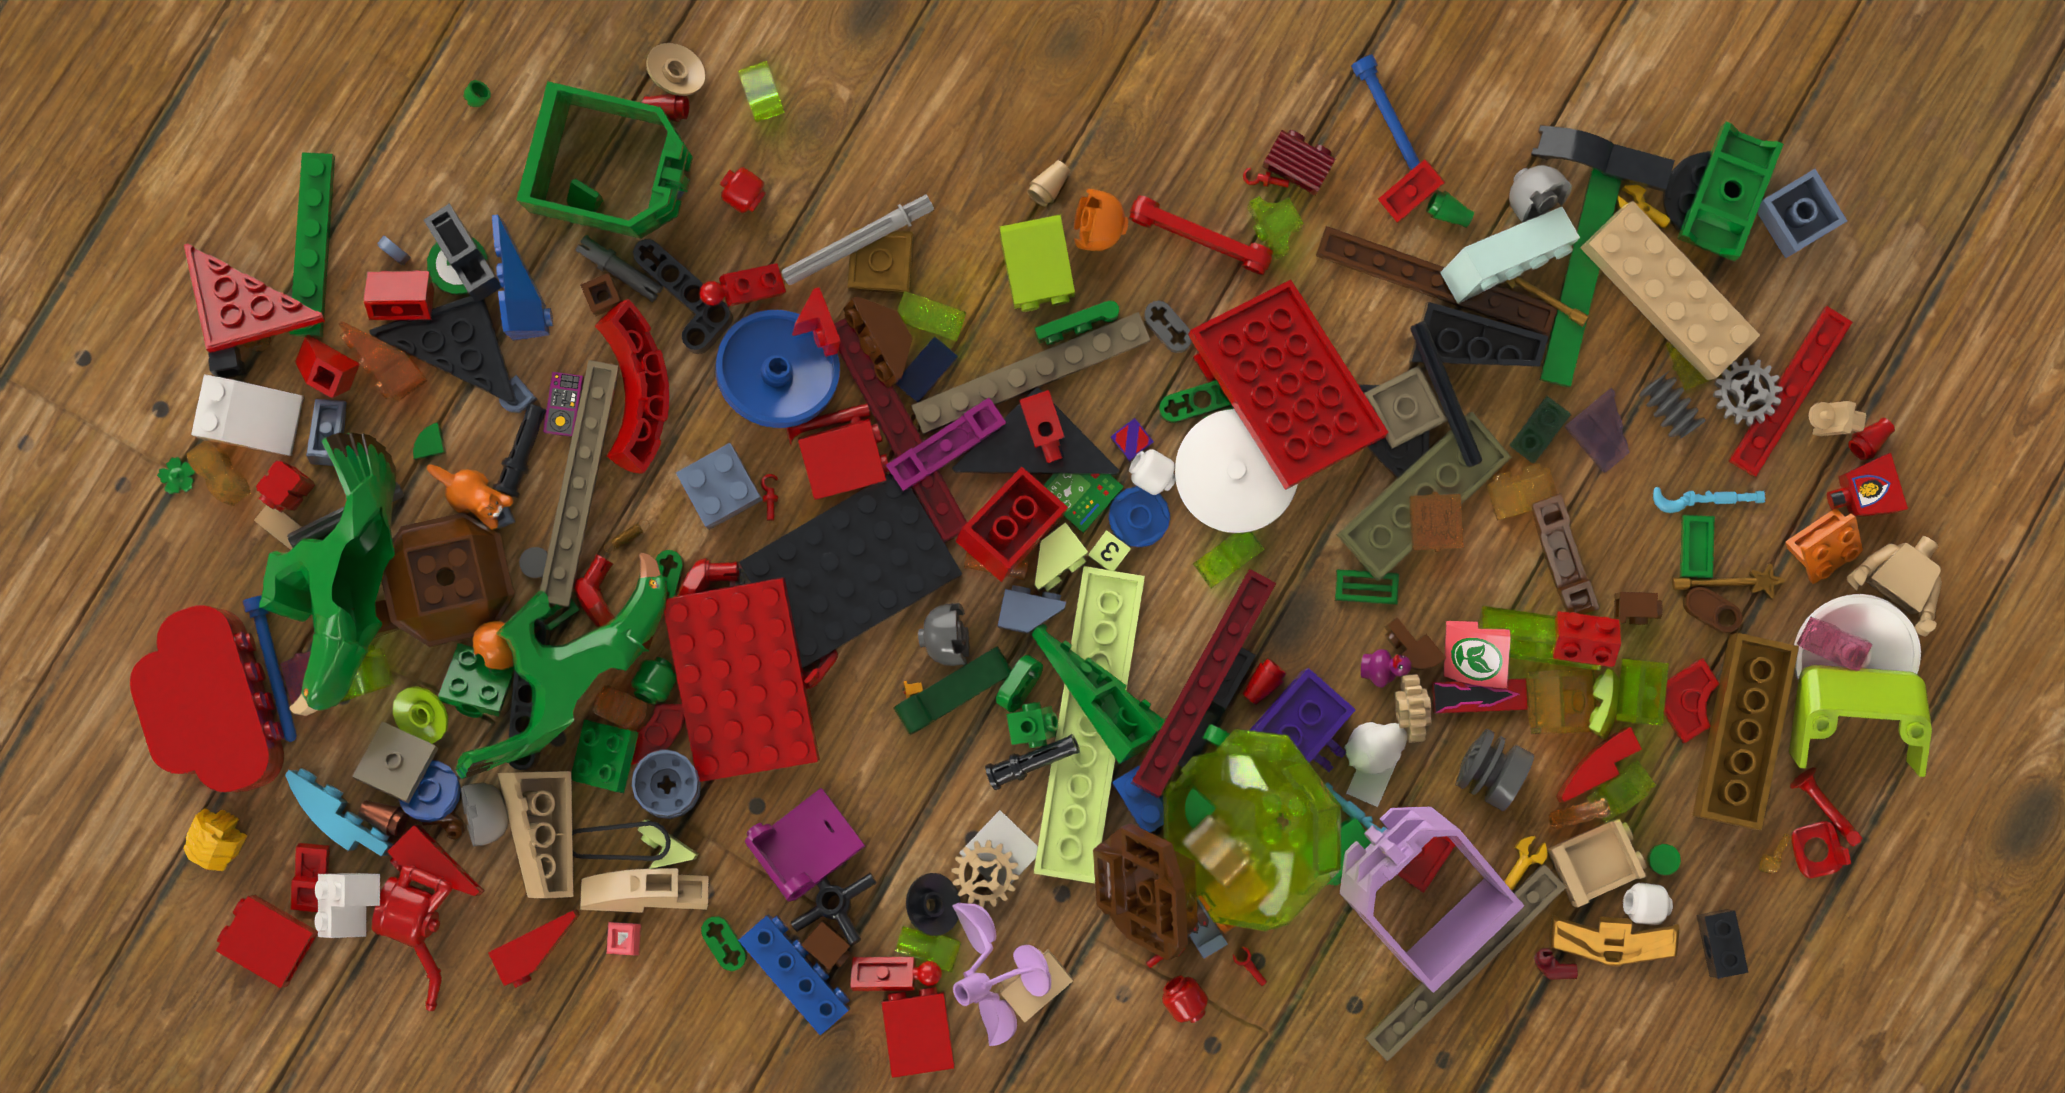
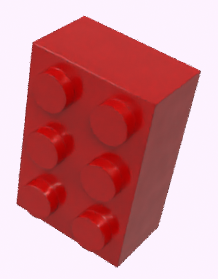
M1021 467L962 527L955 542L1002 582L1061 521L1068 507L1027 470Z

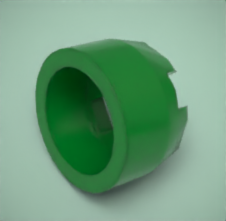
M478 80L471 81L463 94L464 100L468 101L467 104L470 107H481L491 96L487 85Z

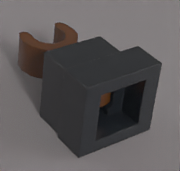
M237 346L212 353L208 352L209 369L214 376L230 378L246 375L245 365L241 360L240 349Z

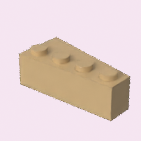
M571 771L498 773L528 898L573 897Z

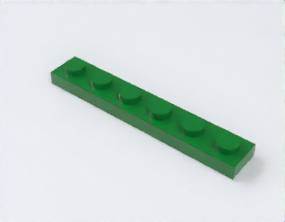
M302 152L292 298L301 302L306 307L322 313L324 316L335 156L325 153ZM324 322L289 331V334L291 336L305 337L310 335L312 337H323Z

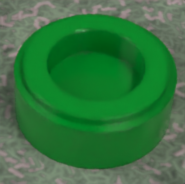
M1669 844L1654 846L1649 851L1647 859L1651 870L1660 875L1673 874L1681 863L1678 850Z

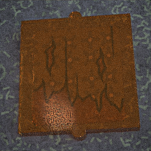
M1433 492L1431 495L1409 496L1412 550L1434 549L1435 552H1441L1442 549L1464 548L1461 494L1439 495L1438 492Z

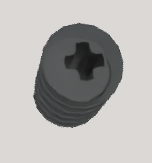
M1665 373L1645 387L1639 396H1651L1646 406H1658L1654 417L1665 415L1666 418L1661 424L1662 428L1672 425L1673 428L1668 434L1669 438L1679 435L1681 439L1703 424L1706 419L1704 417L1694 419L1698 408L1687 409L1691 402L1690 397L1679 399L1684 391L1683 387L1672 389L1677 379L1675 377L1665 379L1667 375Z

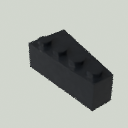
M1431 302L1426 303L1421 321L1427 323L1441 360L1446 364L1538 367L1541 364L1549 337ZM1414 342L1409 362L1424 363L1417 344Z

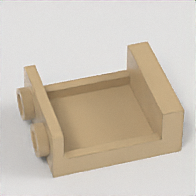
M1612 819L1547 849L1561 882L1566 886L1565 891L1572 906L1580 907L1599 895L1635 879L1646 877L1643 869L1647 868L1645 860L1639 851H1634L1630 840H1633V835L1626 822L1622 823L1620 819Z

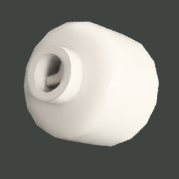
M1154 449L1147 450L1146 452L1140 451L1133 459L1129 468V472L1132 474V482L1152 495H1157L1163 490L1169 491L1176 481L1175 474H1173L1175 470L1174 462Z
M1637 883L1625 893L1623 908L1631 921L1635 923L1660 925L1671 914L1673 902L1667 890L1661 885Z

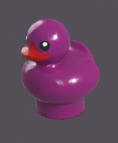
M1378 649L1373 654H1364L1362 657L1361 678L1370 679L1375 686L1380 688L1392 682L1396 676L1407 675L1411 670L1409 658L1399 654L1392 658L1385 649Z

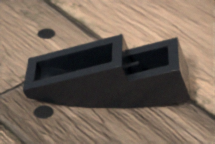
M450 203L424 219L448 262L456 271L466 290L476 303L502 288L499 279Z

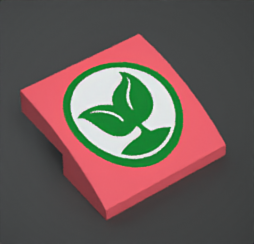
M1446 621L1444 676L1472 685L1507 688L1510 629H1478V622Z

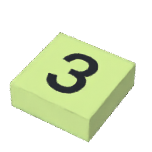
M1106 530L1088 556L1106 570L1115 571L1131 548Z

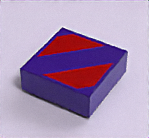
M1135 418L1110 437L1129 462L1140 451H1144L1154 443Z

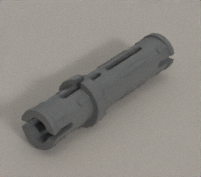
M588 235L583 237L580 241L582 245L578 244L576 252L597 264V269L602 272L606 270L649 299L650 302L653 303L657 299V293H661L663 289L662 285L657 284L617 257L614 250L605 249Z

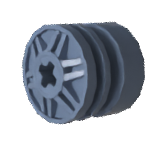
M659 750L649 753L639 761L633 772L631 786L635 799L643 809L658 818L673 819L683 816L695 806L700 797L701 782L697 770L687 757L676 751ZM665 778H670L672 783H676V787H672L669 794H666V791L660 788L661 784H665Z

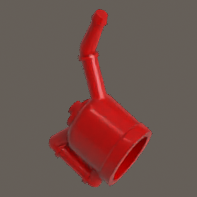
M405 865L400 871L399 878L390 877L384 884L380 892V906H375L372 930L378 935L386 936L414 948L427 973L426 976L429 978L427 1001H425L426 1010L435 1011L442 982L441 969L437 967L424 941L433 932L436 933L440 927L439 913L436 910L451 893L452 884L443 877L429 874L417 869L414 865ZM411 880L434 889L435 893L431 894L410 885Z

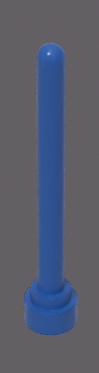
M1373 54L1368 55L1353 63L1351 67L1356 77L1360 76L1362 81H1366L1411 171L1420 161L1376 76L1378 64Z
M262 595L243 600L245 613H249L250 618H254L284 738L292 742L296 739L297 734L266 614L269 613L267 610L259 607Z

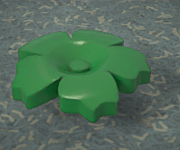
M171 457L170 461L166 463L168 469H159L157 476L160 478L161 483L166 484L164 491L170 495L180 493L181 489L185 492L193 489L194 479L190 477L196 473L194 465L188 462L182 464L179 457Z

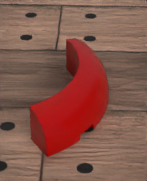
M626 299L610 309L595 325L616 356L625 390L622 425L612 448L606 456L623 469L642 474L645 473L653 461L661 444L659 439L664 422L668 419L669 382L663 354L660 349H657L650 333V325L638 308L629 299Z

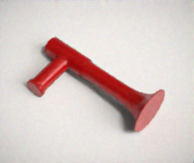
M865 403L815 417L798 426L787 427L785 429L790 446L794 438L801 433L838 423L861 421L862 418L870 417L868 404Z
M1816 767L1809 768L1797 776L1790 784V789L1800 788L1805 791L1828 816L1832 824L1851 847L1859 844L1863 839L1862 836L1845 816L1836 809L1817 785L1814 778Z

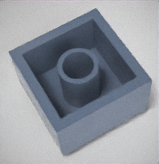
M1816 169L1763 199L1757 212L1785 258L1847 222L1846 217Z
M731 443L676 472L701 520L709 530L763 501Z

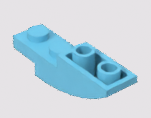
M300 768L299 771L288 770L285 776L297 801L309 818L333 841L348 851L356 850L359 843L380 856L389 855L387 851L394 845L387 841L390 836H387L376 827H373L372 830L361 825L363 819L352 812L346 811L345 814L342 813L348 804L346 800L341 798L343 792L329 784L324 788L315 782L317 777L303 768Z

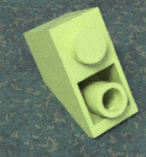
M1066 522L1040 543L1035 588L1038 591L1045 588L1048 592L1062 581L1059 577L1068 569L1073 573L1086 563L1083 557L1088 554V551Z

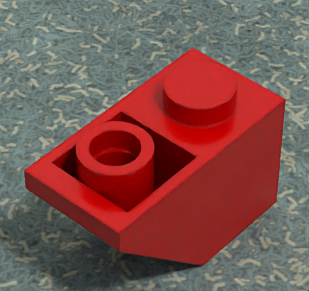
M310 335L304 337L295 360L306 384L331 398H335L350 390L360 363Z

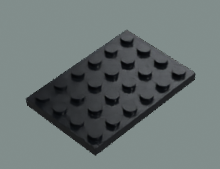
M891 473L886 476V481L866 487L739 562L751 583L785 577L802 669L962 575L961 570L911 487L902 491Z

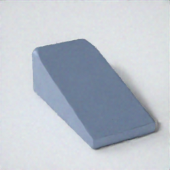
M315 399L306 453L310 464L334 466L322 440L336 433H344L346 401Z

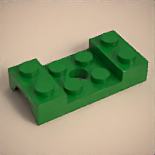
M1726 121L1719 129L1710 152V160L1677 239L1732 261L1740 258L1784 144L1778 141H1762L1739 132L1732 123ZM1732 182L1739 187L1740 192L1737 198H1730L1725 194L1724 186L1726 183Z

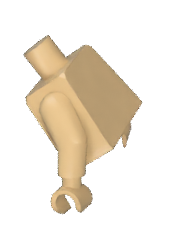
M1922 536L1915 548L1908 543L1899 545L1888 544L1867 557L1859 567L1847 576V581L1856 591L1866 581L1910 614L1919 613L1921 620L1914 627L1917 634L1926 637L1929 632L1936 628L1937 622L1933 620L1942 581L1939 576L1941 567L1930 560L1938 548V544L1930 538Z

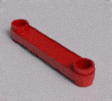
M1138 195L1131 206L1128 217L1130 221L1146 228H1151L1153 224L1243 262V268L1253 273L1264 275L1273 259V251L1263 245L1251 243L1248 246L1159 209L1160 204L1148 197Z

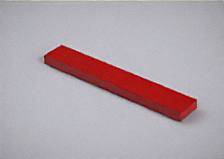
M1828 306L1823 308L1775 385L1783 389L1780 394L1775 395V397L1781 400L1779 406L1771 405L1775 413L1772 416L1764 413L1765 421L1761 424L1754 418L1752 425L1749 426L1729 458V462L1753 477L1758 475L1853 323L1851 320Z

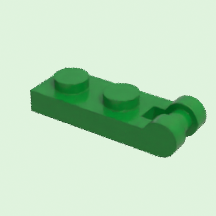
M1106 301L1036 327L1035 335L1038 343L1046 342L1047 346L1064 340V334L1075 331L1076 335L1085 333L1093 329L1092 324L1102 320L1105 323H1113L1118 319L1119 306L1114 301Z

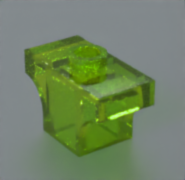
M1258 196L1249 201L1247 209L1256 223L1253 228L1261 242L1266 240L1277 260L1287 255L1290 250L1288 238L1301 230L1304 225L1290 198L1288 197L1278 203H1268Z
M1634 760L1619 772L1620 775L1606 781L1586 796L1604 822H1608L1620 813H1625L1648 796V792L1656 786L1638 760Z

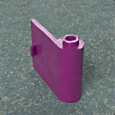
M822 788L813 793L774 825L758 823L751 827L746 833L748 837L745 840L747 847L788 902L804 895L865 847L864 843Z

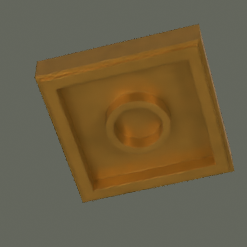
M852 227V232H851V233H853V232H855V231H857V230H859V229H861V228H853V227ZM895 230L851 253L849 259L848 290L909 294L913 232Z

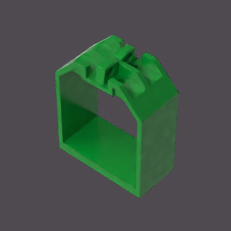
M547 81L516 201L529 213L642 239L678 217L682 201L677 200L678 191L688 192L690 180H688L683 172H690L693 157L661 107ZM570 105L665 126L668 133L664 148L662 149L648 209L629 220L545 201Z

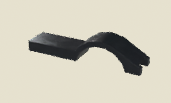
M1540 125L1539 133L1542 134L1538 149L1533 148L1531 156L1545 160L1563 159L1581 163L1596 169L1604 176L1666 192L1675 160L1616 145L1607 139L1585 131Z
M1242 647L1177 764L1185 769L1183 773L1188 776L1207 742L1203 739V736L1209 724L1216 726L1256 656Z

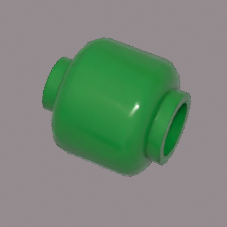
M656 657L655 660H643L631 681V686L635 690L634 695L650 705H656L657 702H665L677 682L676 673L671 669L673 665L661 657Z

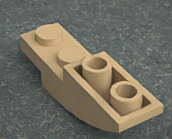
M656 868L616 871L586 877L581 880L580 910L643 912L644 907L707 910L708 876L678 875V869Z

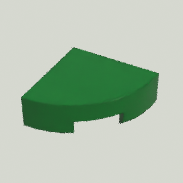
M438 422L426 427L418 435L414 443L413 457L415 460L446 453Z
M1193 786L1186 798L1185 815L1189 825L1196 831L1216 810L1217 806Z

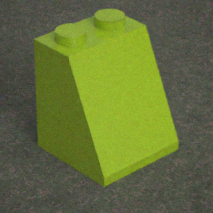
M1061 214L1000 226V240L1014 309L1021 308L1022 312L1039 309V304L1051 302L1052 306L1069 303V298L1075 297V289Z

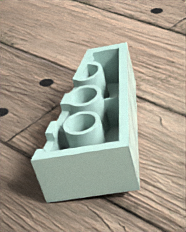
M1559 207L1464 247L1440 273L1456 302L1459 304L1506 280L1516 278L1530 268L1532 270L1537 269L1553 257L1560 259L1573 251L1571 246L1580 239V236L1563 207Z

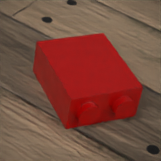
M870 418L798 437L814 500L886 481L885 473L890 472L886 467L888 464L886 454L880 455L877 443L882 442L878 424L872 425Z
M257 895L247 896L246 899L242 898L234 908L233 914L235 918L230 926L226 925L217 938V942L220 944L216 952L279 988L287 987L315 941L318 931Z
M937 987L918 989L919 995L908 997L906 996V991L887 994L888 1000L881 1002L892 1078L955 1068L945 992H938Z

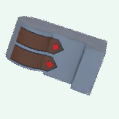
M1197 897L1198 924L1190 934V937L1201 956L1206 958L1228 945V943Z

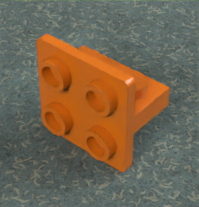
M1838 509L1830 511L1785 541L1787 549L1806 567L1808 579L1812 584L1817 583L1821 579L1828 578L1836 569L1847 562L1855 560L1863 551L1856 517L1852 513L1845 517Z

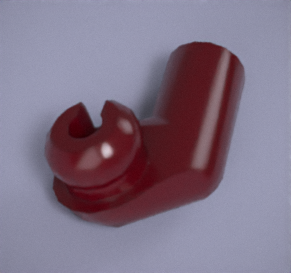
M1542 948L1536 953L1534 957L1536 967L1546 978L1551 980L1577 979L1578 969L1576 963L1560 964L1552 955L1553 952L1548 948Z

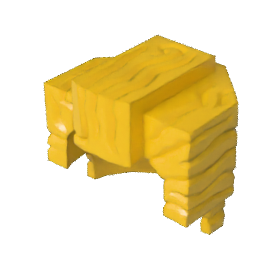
M206 808L196 814L185 837L186 845H184L183 849L188 859L206 870L224 871L227 864L239 855L247 838L246 834L240 833L235 828L239 819L229 812L226 813L225 810H220L217 814L210 812Z

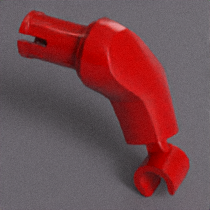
M596 554L584 577L576 578L574 590L583 610L595 626L599 628L615 617L600 592L601 588H599L613 563L606 561L607 559Z
M708 558L696 561L683 580L677 596L703 592L715 581L738 582L740 578V570H737L739 568L738 561L711 563V560H708Z

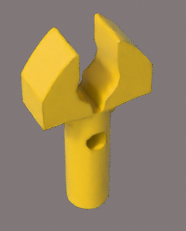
M1628 185L1622 188L1623 191L1634 197L1635 204L1654 223L1662 228L1668 227L1671 219L1645 202L1643 194L1646 189L1640 185ZM1620 196L1617 197L1616 201L1619 210L1628 204Z
M1535 836L1520 839L1514 847L1519 852V859L1504 880L1511 890H1514L1529 865L1534 863L1542 865L1547 858L1546 843L1540 845L1536 854L1529 855L1528 857V846L1532 843Z

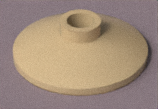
M663 43L654 47L647 57L646 67L649 76L657 86L668 93L688 96L699 91L704 84L705 69L702 62L691 50L674 43Z

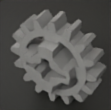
M1744 358L1742 366H1739L1734 361L1730 365L1731 372L1725 369L1721 373L1724 379H1716L1714 383L1720 390L1714 391L1713 397L1721 398L1716 408H1725L1727 410L1723 416L1725 419L1731 415L1735 416L1734 424L1736 425L1742 419H1745L1747 426H1751L1754 418L1761 424L1765 421L1764 413L1769 416L1775 413L1771 405L1779 406L1781 400L1775 397V395L1780 394L1783 389L1774 385L1779 380V376L1771 377L1769 375L1772 368L1770 365L1764 370L1760 368L1761 360H1757L1754 365H1750L1748 358ZM1748 373L1747 377L1742 380H1731L1738 374ZM1759 377L1765 382L1767 389L1762 388ZM1752 381L1750 386L1752 395L1744 404L1743 390ZM1728 395L1733 396L1737 404L1736 407L1732 405ZM1754 404L1764 405L1756 411L1747 412L1748 408Z

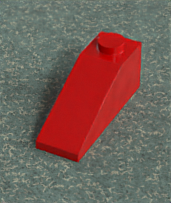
M413 825L387 851L392 856L390 859L391 864L399 872L405 865H414L417 869L429 874L443 877L452 884V889L473 896H479L485 891L421 825Z
M578 909L488 952L504 986L513 983L514 988H517L532 980L530 974L538 971L580 916Z

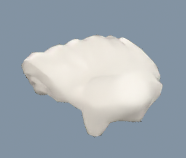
M1369 722L1359 725L1353 730L1348 743L1344 747L1349 760V766H1353L1356 770L1365 774H1381L1385 770L1392 768L1400 760L1401 751L1405 749L1407 733L1404 728H1399L1397 723L1381 725Z

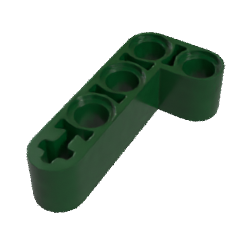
M997 646L922 692L902 701L893 709L908 734L912 735L1007 678L1012 668Z

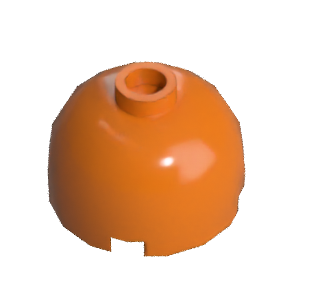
M1087 189L1088 197H1081L1076 210L1074 229L1078 230L1080 228V239L1074 238V241L1079 249L1104 251L1115 245L1121 235L1126 233L1128 218L1125 217L1124 208L1119 199L1113 194Z

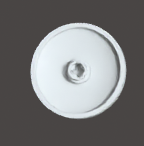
M1235 409L1216 412L1198 422L1185 436L1176 457L1175 479L1181 499L1198 520L1219 531L1247 533L1271 524L1288 508L1297 490L1298 484L1285 490Z
M1865 594L1838 597L1817 608L1801 626L1794 645L1799 646L1794 669L1797 680L1802 670L1811 665L1909 671L1917 674L1921 660L1920 641L1913 624L1906 615L1892 603L1882 598Z

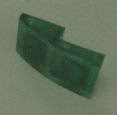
M1546 395L1509 446L1534 464L1572 414Z

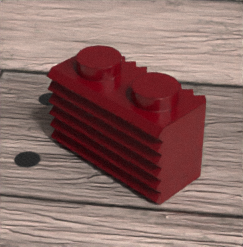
M1281 130L1262 167L1279 175L1281 178L1290 180L1292 184L1316 196L1336 159L1331 157L1332 152L1324 146L1316 144L1313 147L1305 143V137L1294 130H1289L1288 133Z

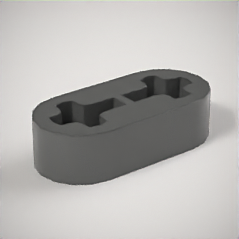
M1153 301L1150 303L1144 313V320L1147 326L1171 352L1182 353L1186 351L1191 344V339L1188 336L1190 329L1167 303L1163 301ZM1155 308L1157 311L1165 310L1163 318L1168 323L1166 326L1160 320L1154 322L1151 320L1153 315L1152 309ZM1169 328H1172L1177 334L1181 332L1185 334L1183 339L1184 345L1179 343L1173 345L1171 343L1173 336L1169 332Z

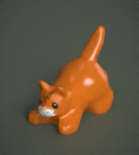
M432 464L427 465V471L446 486L445 497L450 506L458 513H473L491 530L498 527L497 516L501 513L502 508L510 507L513 504V498L510 495L487 486L489 481L486 476L476 470L461 469L457 473L451 474L441 467Z

